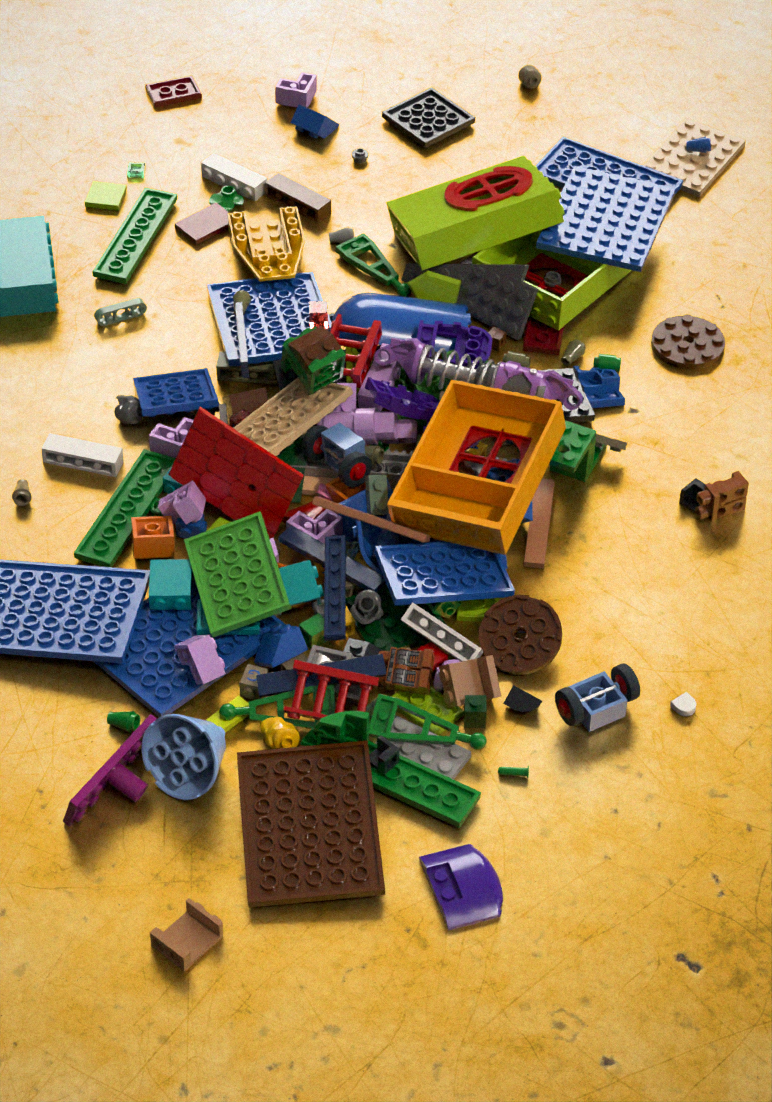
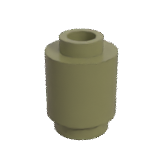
M508 351V354H504L502 362L513 361L521 363L522 367L529 368L531 357L527 356V354Z

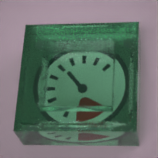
M128 162L127 177L144 178L146 163Z

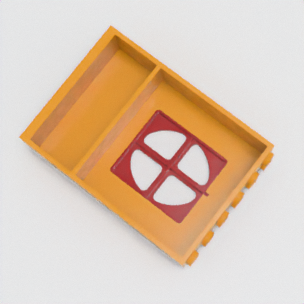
M451 380L387 503L391 521L429 534L433 539L506 555L566 429L562 402L505 391L499 388L466 383L464 381ZM488 437L497 438L487 457L465 453L472 444ZM504 441H512L520 451L519 463L515 464L495 459ZM464 460L482 464L483 467L478 477L459 473L460 461ZM492 467L514 471V474L505 482L486 479Z

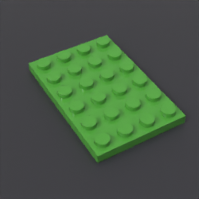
M261 512L184 539L212 637L291 609Z

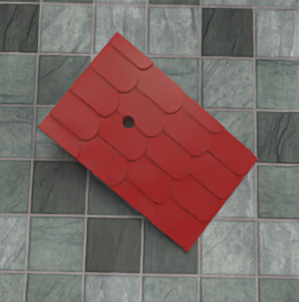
M199 407L168 474L182 485H186L193 480L207 502L219 508L224 514L234 520L261 512L269 538L274 537L304 476L301 472L202 407Z

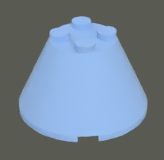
M180 714L161 716L148 726L142 740V758L146 770H150L156 780L155 784L162 791L178 799L190 800L205 794L213 786L226 749L225 731L222 727L207 720Z

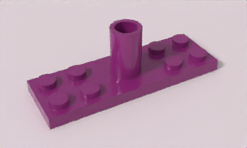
M150 714L69 801L63 819L66 825L70 827L74 821L79 822L86 813L84 810L88 806L93 807L99 799L98 795L109 783L134 802H137L142 797L149 785L125 766L128 763L132 764L139 756L138 752L142 749L144 733L148 726L157 719Z

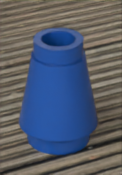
M704 136L686 141L687 151L701 153L711 151V138Z

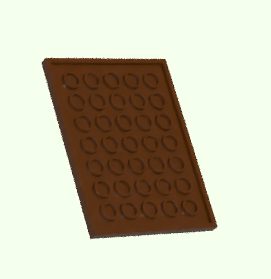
M368 740L237 752L248 908L385 895Z

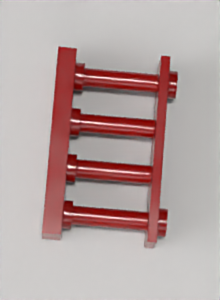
M338 314L336 320L331 323L330 333L333 334L340 346L361 349V354H346L345 361L356 363V366L352 369L344 368L343 376H349L353 379V383H356V388H361L382 336L381 321L374 320L372 326L367 329L342 324V314ZM341 332L367 336V339L360 342L339 338Z
M294 660L293 671L297 672L298 679L292 706H284V713H288L287 717L293 719H300V716L320 720L328 716L321 714L327 683L331 679L338 680V684H340L334 713L344 711L348 688L351 684L360 685L361 694L357 711L366 712L369 693L373 688L377 689L379 678ZM309 675L318 676L317 679L319 680L312 712L300 709L306 678Z

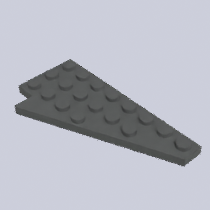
M408 263L401 279L408 283L429 270L462 280L456 303L467 305L468 311L466 313H470L471 317L491 327L494 326L505 331L506 335L516 340H520L538 292V288L524 282L529 265L440 264L422 271L417 263Z

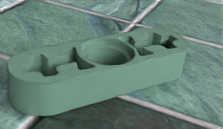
M134 298L101 307L95 311L94 318L99 325L106 326L141 316L147 311V306L142 298ZM120 309H125L122 314H117Z

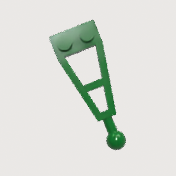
M360 234L336 246L335 252L351 265L386 286L392 284L397 289L399 296L408 297L410 295L411 289L408 284H401L398 281L399 275L375 242L366 234ZM371 250L378 262L368 265L356 256ZM384 268L389 276L384 275L379 270Z
M318 685L305 687L303 695L313 693V701L315 702ZM327 685L321 714L331 715L335 712L334 685ZM295 690L250 701L249 707H235L230 703H226L219 710L221 718L227 721L232 720L235 716L249 715L250 720L262 722L267 718H274L275 716L256 714V707L277 702L278 717L283 718L285 722L292 723L296 727L312 729L319 721L316 719L312 722L284 718L283 700L293 698Z
M378 694L369 725L370 737L378 738L381 735L388 741L455 745L456 740L469 743L475 750L484 748L487 742L486 737L482 733L477 732L469 735L458 732L459 726L401 699ZM398 708L425 720L421 734L391 732ZM431 723L450 731V736L428 735Z

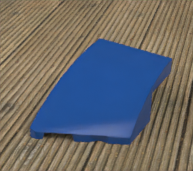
M573 366L592 408L625 405V397L619 391L620 376L615 370L594 367L590 370H580L579 366Z

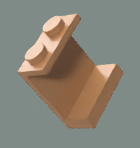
M493 655L439 666V678L443 684V696L448 708L464 705L465 695H486V700L502 697Z
M188 898L186 900V912L164 932L157 927L150 932L151 946L185 972L223 937V923L216 915L212 916L200 903H195Z

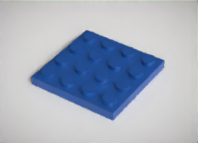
M207 368L133 378L134 388L143 417H155L158 414L172 415L181 411L192 412L195 409H199V407L212 409L219 406L218 397Z

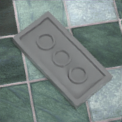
M397 716L394 719L391 732L421 734L422 727ZM429 731V734H428V735H436V734H434V733H432V732ZM390 741L400 749L399 755L453 780L471 758V751L457 744L443 745Z

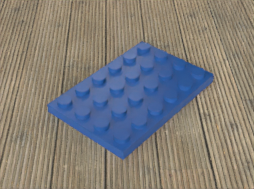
M451 542L375 546L374 554L394 605L412 604V602L414 604L504 598L515 594V589L499 553Z

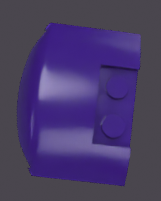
M467 844L419 857L448 931L501 916L502 910L500 908L503 903V892L499 877L487 857L473 845Z

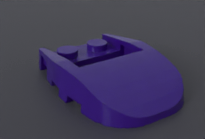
M420 320L417 339L421 343L432 345L434 348L437 335L456 338L454 351H457L459 361L465 354H469L471 365L477 357H481L483 363L489 359L492 337L486 330L472 325L469 328L461 326V322L443 324V321H435V324L432 325L424 324V320ZM455 355L453 356V359L450 360L451 364H455L456 362ZM467 357L465 358L462 366L467 367L468 365ZM479 360L476 363L474 369H477L478 366H480Z
M371 377L367 378L364 388L370 390L374 397L373 402L401 416L429 420L432 418L440 402L436 397L419 390H414L413 393L406 391L407 387L400 384L396 388L389 386L390 383L388 381H378Z

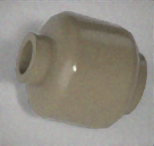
M525 65L520 69L518 78L526 88L533 89L541 83L542 75L535 66Z

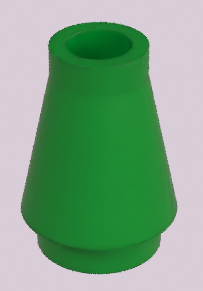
M110 711L107 715L108 724L129 733L135 731L140 726V715L134 711Z

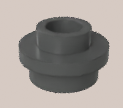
M357 148L352 151V158L356 163L366 162L369 156L367 150Z
M550 271L544 276V282L547 286L555 287V285L559 286L561 284L560 274L555 271Z

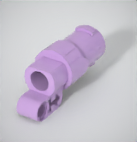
M377 408L352 409V412H331L318 423V425L325 426L328 429L341 423L345 427L350 428L356 435L361 436L365 441V445H378L379 441L386 444L417 442V421L411 419L398 420L396 413L392 411L378 412Z

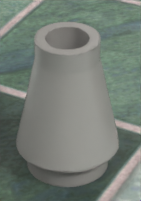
M349 226L329 232L330 243H344L355 237L353 227L349 228Z

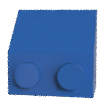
M298 105L290 122L296 126V130L303 133L306 130L309 132L308 135L318 139V136L325 139L339 127V123L302 105Z
M281 623L271 626L270 631L263 634L254 660L255 665L274 668L307 651L308 648L300 628L290 624L282 625Z

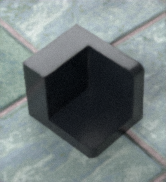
M695 478L683 487L680 493L679 504L695 513V507L700 506L696 498L697 493L704 491L705 483Z
M380 735L377 738V749L369 755L370 765L385 775L399 763L400 749Z

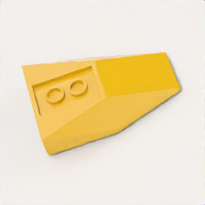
M297 207L280 208V219L258 222H247L245 212L227 213L228 231L233 247L258 281L295 278L305 244Z

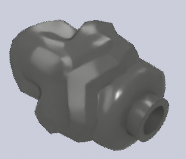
M117 395L115 399H118L119 405L115 407V417L124 424L139 423L142 419V412L138 399L133 395Z
M373 590L360 592L350 609L351 614L361 624H369L374 620H378L383 615L380 595Z

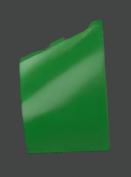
M344 711L325 716L301 740V745L312 746L322 745V743L334 744L367 740L369 742L370 713Z

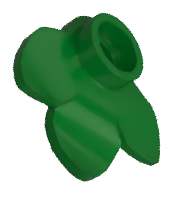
M227 185L222 187L220 193L213 194L210 197L209 204L218 203L229 212L234 209L235 205H243L244 199L241 195L237 194L233 186Z

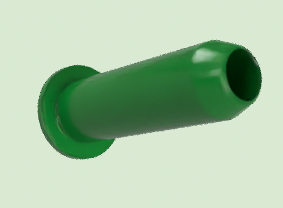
M529 765L528 768L501 766L498 768V774L527 776V779H529Z

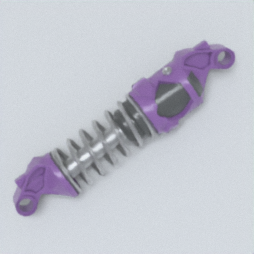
M391 338V343L378 349L374 355V359L379 365H387L398 361L413 384L420 385L424 380L425 374L428 373L426 385L429 387L433 375L441 376L438 385L439 390L443 388L445 378L550 400L559 399L569 410L577 409L583 401L582 394L573 386L574 380L563 378L554 370L543 372L522 367L521 363L513 361L506 363L500 361L495 364L492 359L484 364L481 357H477L471 365L469 354H465L459 361L457 351H453L447 358L446 350L441 348L435 355L432 345L421 343L417 338L406 340ZM382 351L388 354V360H384L381 357ZM443 352V361H438L439 355ZM453 355H455V364L450 363ZM467 357L468 365L467 367L462 366L465 358ZM479 360L480 366H478L477 369H474L476 363ZM569 396H575L578 403H570Z

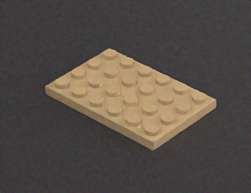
M686 118L643 165L682 179L683 184L679 190L700 197L745 146L746 140ZM704 136L711 138V151H707V153L687 151L686 141Z
M297 377L237 424L234 429L274 456H278L283 449L293 444L298 437L304 435L308 429L319 423L323 417L333 412L339 404L345 402L353 394V391L349 386L331 383L309 395Z

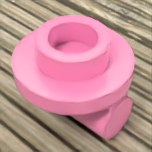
M321 483L316 494L318 497L333 501L326 486Z

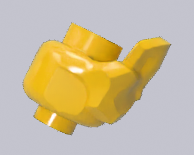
M270 717L263 720L260 724V730L265 737V742L271 749L298 746L300 735L292 723L285 722L281 717Z

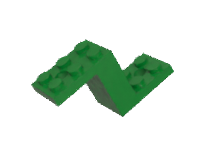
M316 327L312 329L307 328L295 338L290 337L282 344L281 368L284 373L293 369L309 395L342 378L346 358L342 348L338 351L332 350L325 358L312 361L308 366L307 374L290 350L288 343L315 330Z
M565 420L566 429L549 463V470L586 482L607 445L603 444L602 447L595 446L596 430Z

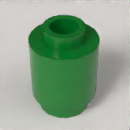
M599 353L598 357H594V368L620 371L621 358L617 357V355Z

